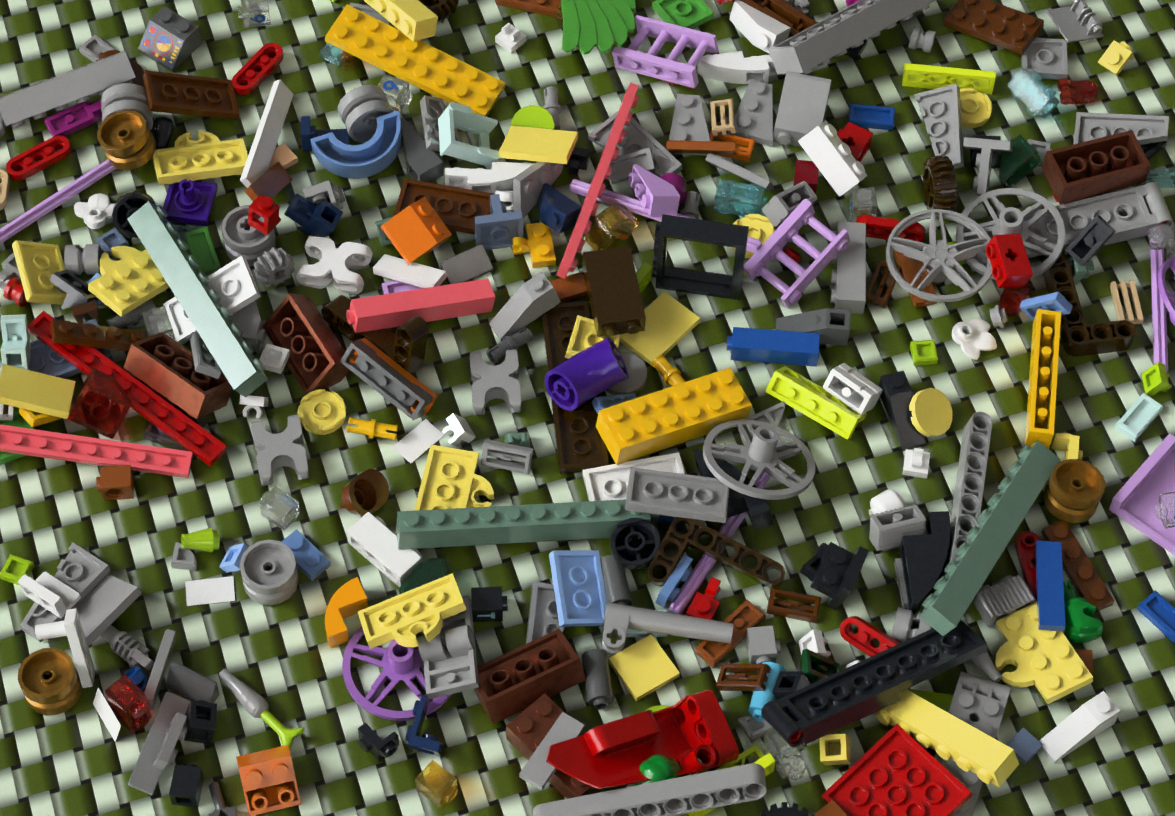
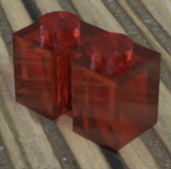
M126 674L105 690L109 706L116 718L131 733L137 729H142L148 724L152 715L150 708L147 706L146 695Z

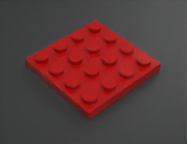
M896 724L821 796L827 804L833 800L847 816H952L973 795L966 786Z

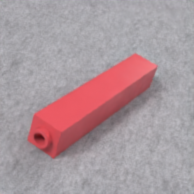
M481 279L351 299L350 309L347 310L346 315L349 324H352L355 333L402 326L414 316H420L426 322L492 312L495 294L489 279Z

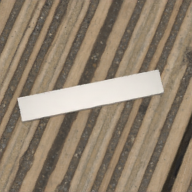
M281 79L273 83L240 181L246 188L268 170L294 95Z

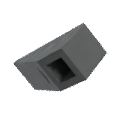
M404 117L400 118L408 175L413 180L429 183L442 177L444 161L440 154H435L433 150L426 149L425 138L422 139L415 126L412 123L409 124Z
M824 308L776 318V330L820 333L819 344L847 346L850 331V310Z

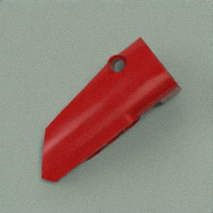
M708 689L686 696L671 707L652 712V710L640 712L597 726L584 735L553 744L549 747L546 762L582 783L597 789L652 780L645 777L639 768L643 761L656 754L675 759L681 767V771L676 776L699 774L705 770L737 760L739 749L714 692Z

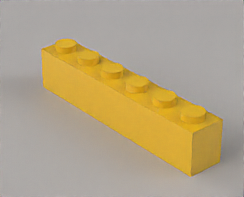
M1037 309L1033 322L1025 446H1032L1035 442L1040 441L1049 449L1054 435L1061 312Z

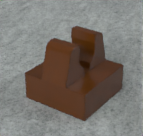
M94 300L70 308L73 318L77 323H84V314L90 316L92 320L96 319L98 321L97 307Z

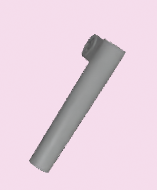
M607 602L603 623L602 647L609 654H617L622 651L625 646L627 629L731 644L734 624ZM612 636L617 637L616 644L611 643Z

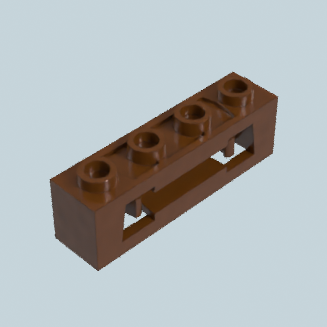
M740 0L791 27L788 38L818 23L806 16L802 11L789 5L785 0Z

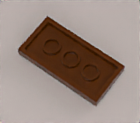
M958 0L943 20L944 26L1021 55H1023L1044 27L1043 19L990 0Z
M147 70L144 72L143 81L150 111L237 120L240 115L232 80Z
M404 178L393 216L425 197L448 230L475 235V216L490 215V195L495 194Z

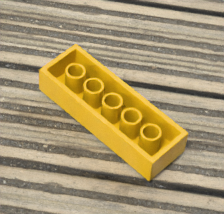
M727 368L599 410L596 428L616 465L708 435L714 427L724 422L746 419L749 417L752 404L731 368Z

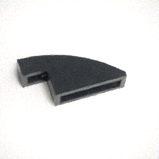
M693 450L700 476L716 478L704 461L703 450ZM714 458L718 466L726 474L737 481L740 480L742 472L725 460ZM746 477L744 484L748 485L751 480ZM729 488L726 518L747 512L754 531L773 525L771 509L765 499L747 496Z
M949 511L929 512L925 523L927 535H907L902 537L899 549L909 610H912L913 615L921 609L923 602L933 592V587L939 580L947 558L951 528Z

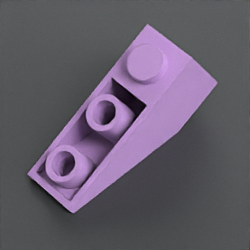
M633 164L632 173L628 177V183L650 217H662V214L677 216L680 195L675 187L639 165Z

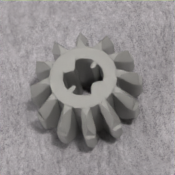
M273 247L268 252L264 250V254L258 256V261L253 264L255 276L266 287L271 285L276 287L279 283L284 284V280L291 278L290 274L295 271L293 258L282 247L278 249Z

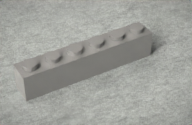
M122 51L1 96L0 113L5 125L11 124L12 128L25 124L24 119L33 116L34 120L46 116V111L54 108L56 112L68 107L67 103L76 100L78 104L90 99V94L97 92L98 95H102L106 89L122 83L132 84V79L136 78L126 51Z

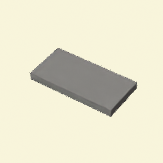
M631 467L625 510L726 523L729 487L717 478Z

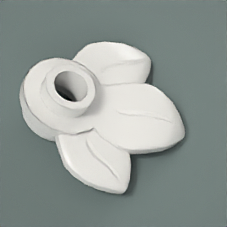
M98 193L92 195L88 202H77L74 205V211L76 216L83 218L84 223L89 228L99 229L105 225V221L108 218H112L114 204H109L107 195Z
M972 319L968 323L958 322L952 329L953 340L961 345L963 353L971 359L978 360L980 350L992 351L997 348L995 338L988 332L991 325L984 320Z

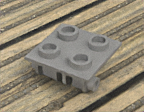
M1073 0L1072 6L1046 10V13L1067 43L1103 37L1101 33L1102 23L1097 19L1092 9L1088 7L1085 0Z

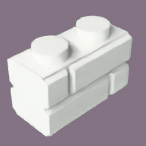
M845 363L833 368L823 385V389L861 415L873 409L883 389L857 371H853Z

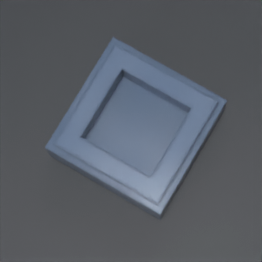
M116 228L96 239L97 244H100L101 249L108 253L110 259L113 257L111 255V247H130L129 242Z
M1024 728L1006 744L1014 749L1017 759L1024 765L1043 746L1040 741Z

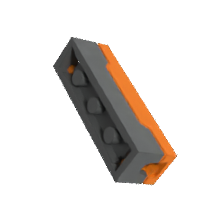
M366 338L351 342L340 360L343 365L413 421L427 415L438 395Z

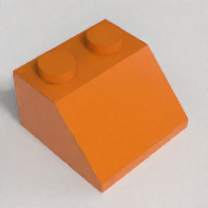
M425 197L412 203L381 226L408 265L437 249L452 236Z

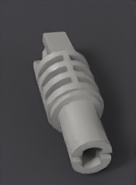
M110 625L100 635L110 643L111 650L131 666L135 667L141 664L148 671L152 670L154 661L146 656L149 649L129 633L119 631Z

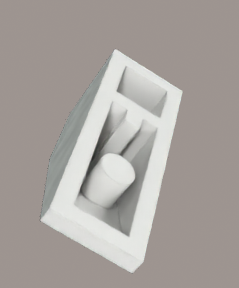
M734 0L729 20L752 45L769 53L768 49L788 39L791 27L740 0Z
M1104 691L1080 706L1039 740L1043 744L1042 750L1053 763H1056L1114 725L1120 710Z

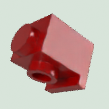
M259 195L249 206L248 225L268 235L281 221L279 217L280 206L272 198ZM260 217H263V218H264V223L261 222V221L258 220V219H259Z

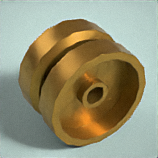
M123 110L115 112L100 124L97 131V138L111 165L117 169L132 170L146 164L155 153L156 141L149 130L146 120L136 111Z
M1067 459L1059 462L1053 468L1043 495L1046 508L1058 519L1069 523H1081L1089 520L1095 514L1106 486L1104 476L1098 468L1083 460Z
M42 648L25 658L18 669V682L29 706L37 713L47 716L66 712L77 703L82 694V685L73 660L63 650Z

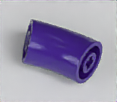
M608 337L547 372L545 386L548 394L559 407L564 410L573 411L596 395L628 379L629 373L619 349L614 341Z

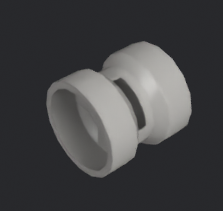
M914 26L908 48L914 50L922 48L923 52L931 53L936 32L931 30L924 32L921 28Z

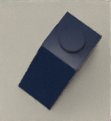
M543 184L537 200L541 222L560 234L575 226L582 207L549 184Z

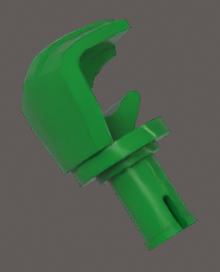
M1067 580V585L1063 581L1066 624L1063 631L1064 635L1072 644L1086 643L1100 638L1103 632L1102 622L1100 619L1092 618L1096 607L1088 603L1085 598L1077 597L1070 580Z

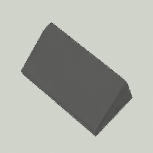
M482 244L440 263L441 270L446 271V281L448 284L468 282L493 271V266Z
M175 661L171 662L166 687L169 690L189 700H204L209 703L216 701L220 695L217 682Z

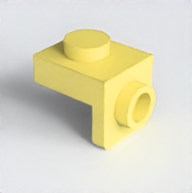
M1113 41L1098 63L1118 76L1129 59L1133 60L1135 56L1131 52L1132 47L1123 41L1120 44Z
M1055 433L1051 449L1065 451V460H1082L1083 450H1079L1080 436L1070 433Z

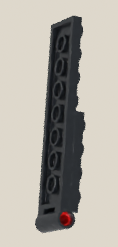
M962 620L944 636L932 628L781 699L769 701L763 706L761 715L789 746L797 747L803 742L808 744L900 701L899 692L987 652V643Z

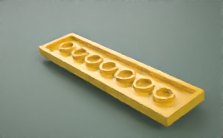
M348 4L325 36V42L438 98H442V100L448 103L455 102L469 106L472 109V113L487 117L505 88V82L421 40L413 42L400 30Z

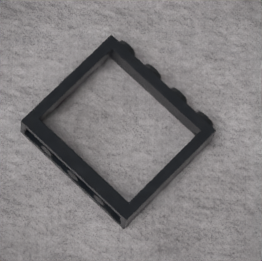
M662 214L661 224L656 223L652 277H656L655 288L740 300L749 226ZM668 238L735 247L733 275L666 266Z

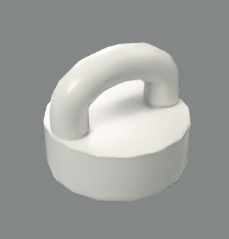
M496 190L495 194L500 195V201L511 202L510 206H506V211H513V191Z

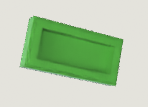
M207 226L184 233L190 254L200 265L198 267L199 271L208 276L219 270L221 267Z

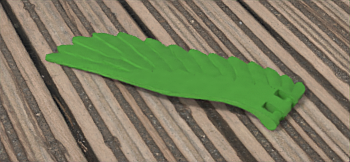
M560 0L563 15L562 50L566 53L579 47L580 52L585 55L589 54L594 47H598L601 54L609 53L613 44L621 48L627 40V33H633L635 30V17L632 13L636 8L635 0Z

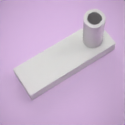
M77 608L66 610L64 621L35 625L37 640L67 636L82 688L93 687L95 669Z

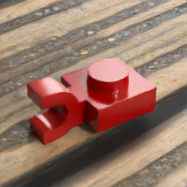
M711 577L705 593L697 592L686 612V616L713 620L720 606V602L715 600L720 591V580Z

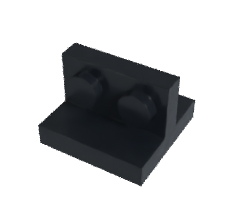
M832 542L829 543L810 586L829 596L827 607L836 610L852 593L869 550L860 546L852 553Z

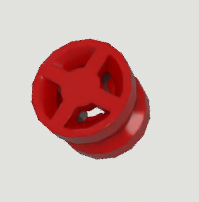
M16 277L12 278L7 283L3 296L10 301L14 300L16 305L24 307L29 302L26 300L22 281Z

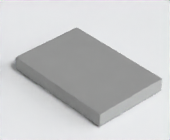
M108 574L75 607L77 608L88 646L141 595V591L137 586Z

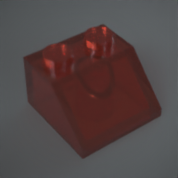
M91 368L73 403L68 420L113 439L131 407L132 401L114 377Z

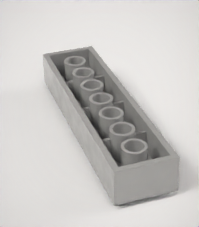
M860 0L768 49L777 74H786L789 71L806 75L811 73L816 65L822 66L829 63V58L844 55L847 53L846 49L862 45L864 39L877 37L880 35L881 30L897 26V21L910 19L913 17L914 12L928 9L929 4L936 0Z

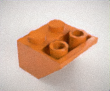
M288 745L236 757L249 816L301 805Z

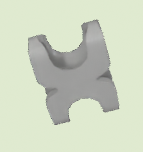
M506 350L505 360L496 366L486 364L480 351L470 352L474 415H484L486 404L496 398L507 402L510 413H521L520 382L518 381L519 362L517 350Z
M298 414L288 416L287 428L278 434L266 431L263 421L251 422L254 446L257 453L256 460L262 486L272 485L273 473L282 466L294 469L299 480L309 478L306 450L303 447L304 440Z

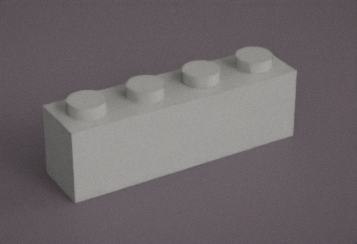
M838 221L836 231L833 232L838 235L845 229L848 231L850 240L847 248L841 253L838 252L831 260V264H835V269L831 270V283H835V289H831L830 302L835 303V309L850 310V313L863 314L866 301V223Z

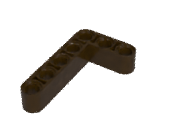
M1062 250L1058 260L1043 273L1048 294L1059 292L1073 306L1070 314L1061 315L1060 337L1065 352L1071 356H1085L1128 350L1136 333V328L1130 321L1119 320L1086 324L1067 256Z
M340 295L322 308L321 314L324 320L352 342L366 338L410 374L423 366L429 327L420 316L411 318L397 329L396 334L388 328L355 333L352 324L348 323L346 315L347 310L350 309V299Z
M676 517L673 520L648 568L651 583L656 586H664L689 546L768 587L776 588L780 586L785 578V571L780 563L693 519ZM681 523L689 525L690 531L682 535L676 531V527ZM702 535H709L713 539L712 543L708 546L701 545L698 540ZM673 545L679 551L674 557H669L664 553L666 547ZM731 546L734 548L735 554L732 557H724L721 554L722 548ZM755 558L758 565L754 569H748L743 564L745 559ZM661 567L667 571L663 579L653 577V571L656 568ZM770 569H776L780 572L781 576L779 579L772 581L767 578L766 573Z

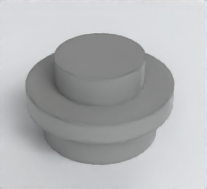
M995 305V308L990 309L994 328L999 326L1004 328V323L1008 322L1005 308L1000 309L999 305Z

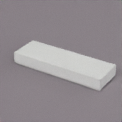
M386 254L373 267L375 275L421 288L440 286L447 278L446 271L415 262L408 265L404 259Z

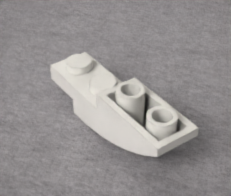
M742 51L714 55L708 54L702 56L697 64V73L699 75L727 83L749 84L751 79L768 83L769 76L779 75L776 72L770 55L744 58Z
M501 161L492 162V169L445 168V185L495 194L496 190L513 191V178L534 163Z

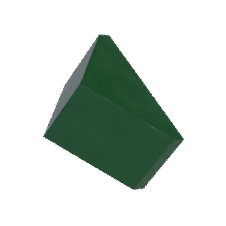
M809 649L802 650L799 668L800 671L804 672L810 684H813L839 672L840 664Z

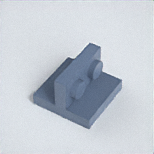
M490 195V215L475 216L476 246L482 244L485 250L512 247V238L523 237L522 211L507 212L505 203L500 201V195Z

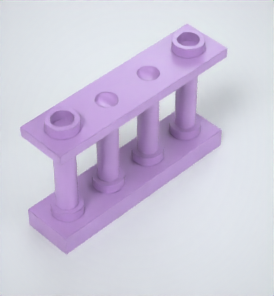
M636 15L635 23L638 33L628 48L615 46L612 55L616 68L695 88L699 83L696 66L706 51L717 54L719 50L716 35ZM646 36L657 38L648 53L637 51ZM666 41L676 43L668 58L656 56ZM685 46L696 49L687 64L676 62Z
M806 198L744 265V273L752 281L757 276H762L784 294L781 300L787 309L791 304L794 305L799 301L802 292L838 252L841 253L847 248L850 240L847 230L843 229L836 235L814 217L813 205ZM803 225H810L831 242L823 252H820L798 234V230ZM788 241L794 242L815 259L806 270L782 251ZM772 259H778L799 276L791 287L767 269V265Z

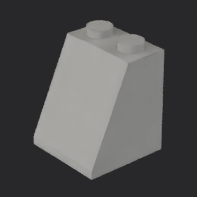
M786 72L774 127L773 142L802 147L798 141L825 120L831 79Z

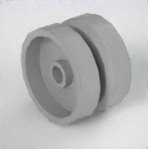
M122 83L105 90L101 96L102 122L115 112L131 110L140 113L144 117L151 131L153 128V113L149 109L146 90L143 86Z
M363 85L354 88L346 93L338 104V114L345 124L349 136L354 141L360 143L369 141L375 134L377 117L394 112L388 103L384 91L375 85Z
M244 205L227 213L223 219L221 230L227 256L233 261L242 255L246 258L249 266H254L253 264L258 261L257 257L262 256L264 250L268 252L271 248H276V237L274 229L268 235H265L248 225L250 205ZM260 217L258 220L264 223V218Z
M268 539L254 543L243 553L240 561V570L244 590L250 599L259 604L271 606L281 604L293 595L297 589L299 579L295 556L289 546L280 541Z

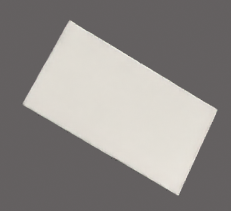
M425 419L396 443L393 448L408 462L412 463L429 449L430 445L435 444L442 438L444 434Z
M233 576L185 581L187 606L235 601Z
M98 687L93 705L116 742L121 725Z

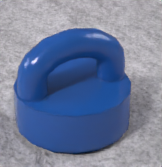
M135 666L125 672L120 677L119 682L128 694L138 695L146 689L148 677L140 666ZM142 681V683H141V685H140L139 687H137L136 689H133L134 686H136L137 684H139V683Z

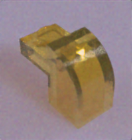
M613 205L603 210L593 219L596 224L583 239L595 251L608 249L616 238L626 240L640 222L626 207Z

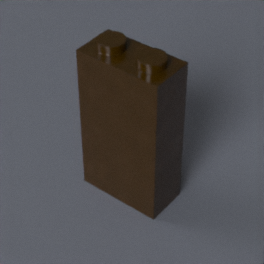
M630 246L583 252L582 268L597 337H612L624 333L636 334L644 331L646 316Z

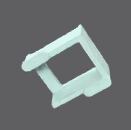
M451 102L438 118L440 156H452L483 165L486 169H490L492 162L500 159L499 151L490 149L489 133L498 124V120L472 113V109L469 106ZM454 128L477 134L479 147L456 141Z

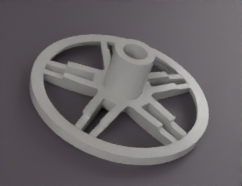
M1019 188L992 190L975 198L961 213L968 217L979 204L984 202L995 222L994 226L983 228L989 236H992L990 239L994 235L1020 233L1025 249L1048 257L1044 262L1032 268L1033 276L1031 278L1044 273L1052 267L1062 253L1065 243L1063 219L1050 201L1032 191ZM1018 195L1035 200L1037 203L1021 212L1014 207L1005 208L1003 203H1000L996 197ZM988 199L992 201L995 208L999 212V219L996 213L994 212L992 206H990ZM1043 206L1045 207L1043 210H1041L1039 213L1033 216L1027 223L1025 222L1026 219L1031 217L1040 208H1042ZM1047 211L1053 216L1058 228L1056 245L1047 242L1045 238L1028 230ZM957 222L956 243L979 238L973 231L963 233L964 225ZM973 257L965 259V262L972 269L984 275L986 266L979 263Z
M942 209L924 210L904 218L892 230L886 246V261L894 279L911 294L934 302L960 301L973 296L988 283L992 276V266L990 259L987 257L986 271L976 284L958 261L974 257L977 253L986 251V246L991 239L978 223L963 214ZM935 218H939L942 240H936ZM930 219L929 244L898 238L901 232L908 226L921 220ZM943 219L952 220L968 227L979 238L948 245ZM893 250L903 253V256L924 262V265L911 284L901 276L896 268ZM927 270L928 275L924 278V280L919 284L917 288L914 287L916 282L919 281L923 273ZM947 278L964 290L961 293L952 295H936L922 291L931 282L940 283Z
M741 419L724 422L714 427L708 433L703 445L704 461L711 473L729 488L747 496L768 500L791 498L804 492L810 486L815 474V461L806 445L785 429L763 421ZM738 427L744 446L730 443L720 445L713 444L712 442L722 431ZM779 435L783 436L791 442H778ZM803 453L808 467L805 478L802 479L794 473L795 470L783 463L782 460ZM714 458L745 464L740 480L737 481L726 474L718 466ZM749 469L756 471L750 483L745 485L744 481ZM762 471H765L790 488L765 490L752 486Z

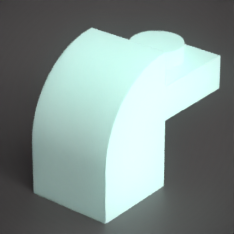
M26 314L1 315L3 343L0 351L2 366L6 364L28 370L31 344Z

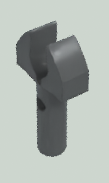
M212 782L209 784L215 810L208 815L221 816V814H224V816H237L234 806L230 808L225 806L219 783Z

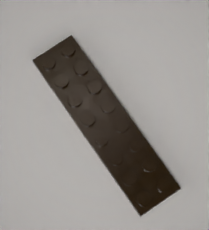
M588 301L559 303L541 315L548 372L568 359L565 358L577 315L590 319ZM594 397L573 411L564 410L551 398L560 474L583 472L585 469L609 465L607 447L596 428L598 414L591 403Z

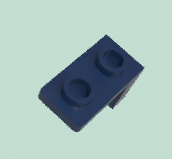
M301 116L303 152L313 151L310 139L333 132L339 141L349 145V134L346 129L316 130V126L311 125L310 116Z
M422 694L421 700H416L413 716L416 717L413 726H408L405 740L408 741V746L412 750L441 757L443 745L438 741V737L429 734H423V737H420L430 702L428 696Z

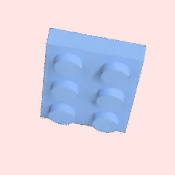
M553 550L550 552L549 558L559 626H604L607 601L599 550Z

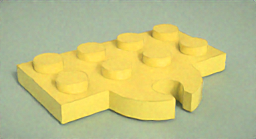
M198 131L199 140L192 141L190 132L184 133L177 138L174 147L155 150L152 160L159 185L178 183L184 179L196 181L242 175L248 158L243 138L220 141L216 135L210 132Z
M128 246L111 247V255L120 259L119 261L111 260L108 253L104 252L99 265L102 276L88 285V291L121 317L169 288V285L147 250L145 249L141 252Z
M430 445L414 511L491 507V502L478 503L475 501V498L479 495H484L488 499H494V491L490 482L483 476L475 474L479 461V452Z
M452 573L360 610L358 615L370 649L384 645L394 639L401 646L417 647L419 642L416 634L423 632L426 640L430 642L440 633L443 627V619L455 616L467 609Z
M1037 601L996 621V627L1006 641L996 653V669L998 672L1002 671L1009 664L1017 667L1014 672H1004L1001 675L1005 683L1014 687L1024 688L1035 685L1046 703L1050 704L1093 682V676L1062 631L1038 630Z

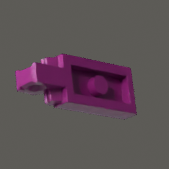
M101 100L95 103H86L84 101L45 118L44 123L51 136L65 137L99 121L102 117Z

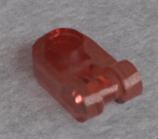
M1066 78L1060 79L1057 82L1058 91L1061 92L1059 97L1062 104H1088L1096 101L1098 97L1099 87L1095 82L1089 80L1070 81Z
M1026 283L1023 287L1004 288L998 304L1000 309L1005 308L1006 314L1009 317L1018 315L1021 312L1019 308L1021 301L1027 299L1032 285Z

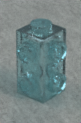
M1022 68L1012 76V80L1008 83V87L1012 90L1011 95L1017 101L1023 102L1026 105L1025 110L1031 116L1046 118L1060 103L1055 97L1056 92L1049 85H1044L1041 82L1042 77L1035 70L1029 71Z
M719 179L713 211L743 217L748 214H760L762 208L767 204L768 197L763 196L764 187Z

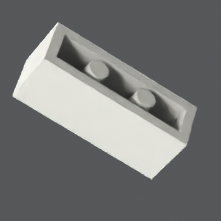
M826 120L798 141L839 197L867 177L864 166L855 160L849 146L840 140L836 129L831 124H828Z
M367 512L347 530L348 543L398 587L403 588L422 570V555L417 549L398 550L397 532H391L380 517H374Z

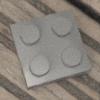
M1035 38L1023 55H1021L1022 78L1067 80V41L1065 39Z

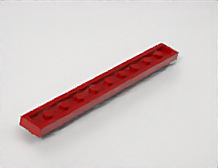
M45 311L41 312L27 326L28 332L184 448L193 452L195 456L210 467L227 451V445L94 347L54 343L50 326L52 320L56 319Z

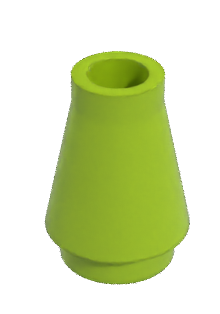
M207 528L182 534V549L211 553L213 550H219L218 530Z

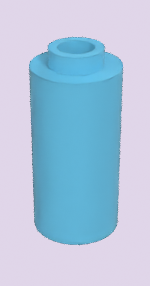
M774 662L762 663L768 664L771 668L770 673L766 674L768 676V681L764 682L766 688L765 691H754L748 712L756 721L763 722L765 720L761 715V710L769 701L777 700L772 691L780 671H786L783 666Z

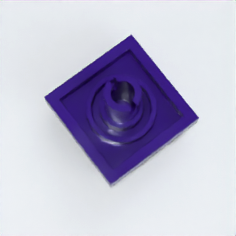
M184 179L181 182L170 184L163 205V209L168 214L166 219L172 222L208 226L218 191L217 183L187 181V179Z

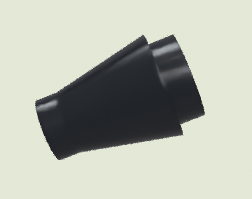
M157 117L153 122L152 132L156 141V149L168 148L175 128L170 118Z

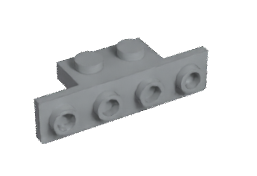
M170 692L164 694L129 779L128 785L149 795L153 794L162 770L168 763L172 764L178 753V749H175L177 740L182 741L188 726H185L184 723L187 718L185 713L190 703L189 700Z

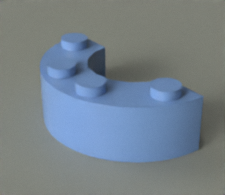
M395 111L377 117L375 134L369 141L360 145L344 144L335 137L333 132L310 139L316 159L331 173L345 178H366L383 171L394 161L401 147L402 129L399 112Z

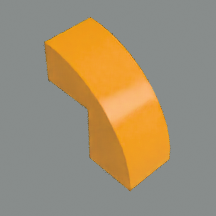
M358 577L341 586L332 596L327 606L325 629L330 648L349 641L348 630L343 619L368 608L367 597Z

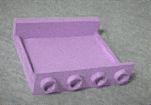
M1169 433L1113 497L1109 510L1174 556L1175 436Z

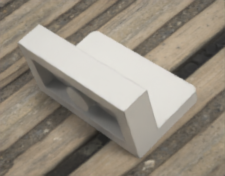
M43 572L36 580L25 574L18 580L25 596L59 618H62L66 614V610L71 609L81 598L78 592L47 572Z

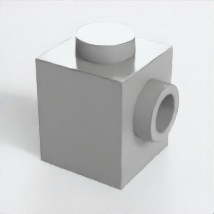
M773 625L747 628L746 645L749 663H776L777 655L781 654L780 640L775 639Z

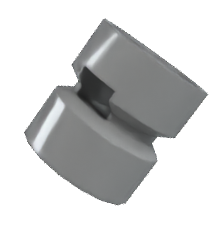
M86 244L84 248H81L80 245H66L64 251L65 270L67 269L74 275H81L83 271L87 275H95L96 273L101 275L99 268L102 256L100 244Z
M898 607L891 637L899 642H904L930 630L931 626L919 617L921 612L913 615L912 610ZM911 625H912V626H914L915 628H918V629H913V630H912V629H910V628H911Z

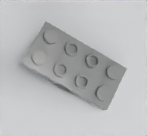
M468 595L462 596L467 610L443 619V627L433 640L428 642L423 632H421V636H418V648L424 662L426 695L429 699L479 688L472 607Z

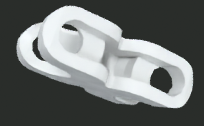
M311 236L306 240V253L320 261L311 265H301L298 268L295 277L301 285L322 289L330 282H333L334 288L338 292L359 294L362 292L364 287L363 278L360 274L349 271V269L354 266H366L370 263L373 253L368 246L354 242H345L339 248H335L334 241L329 238Z

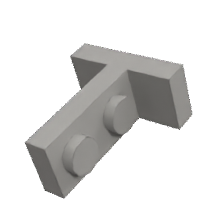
M964 137L963 147L981 150V153H977L976 167H979V175L974 177L973 190H977L976 194L978 196L989 192L993 151L1012 152L1013 143L1011 141Z

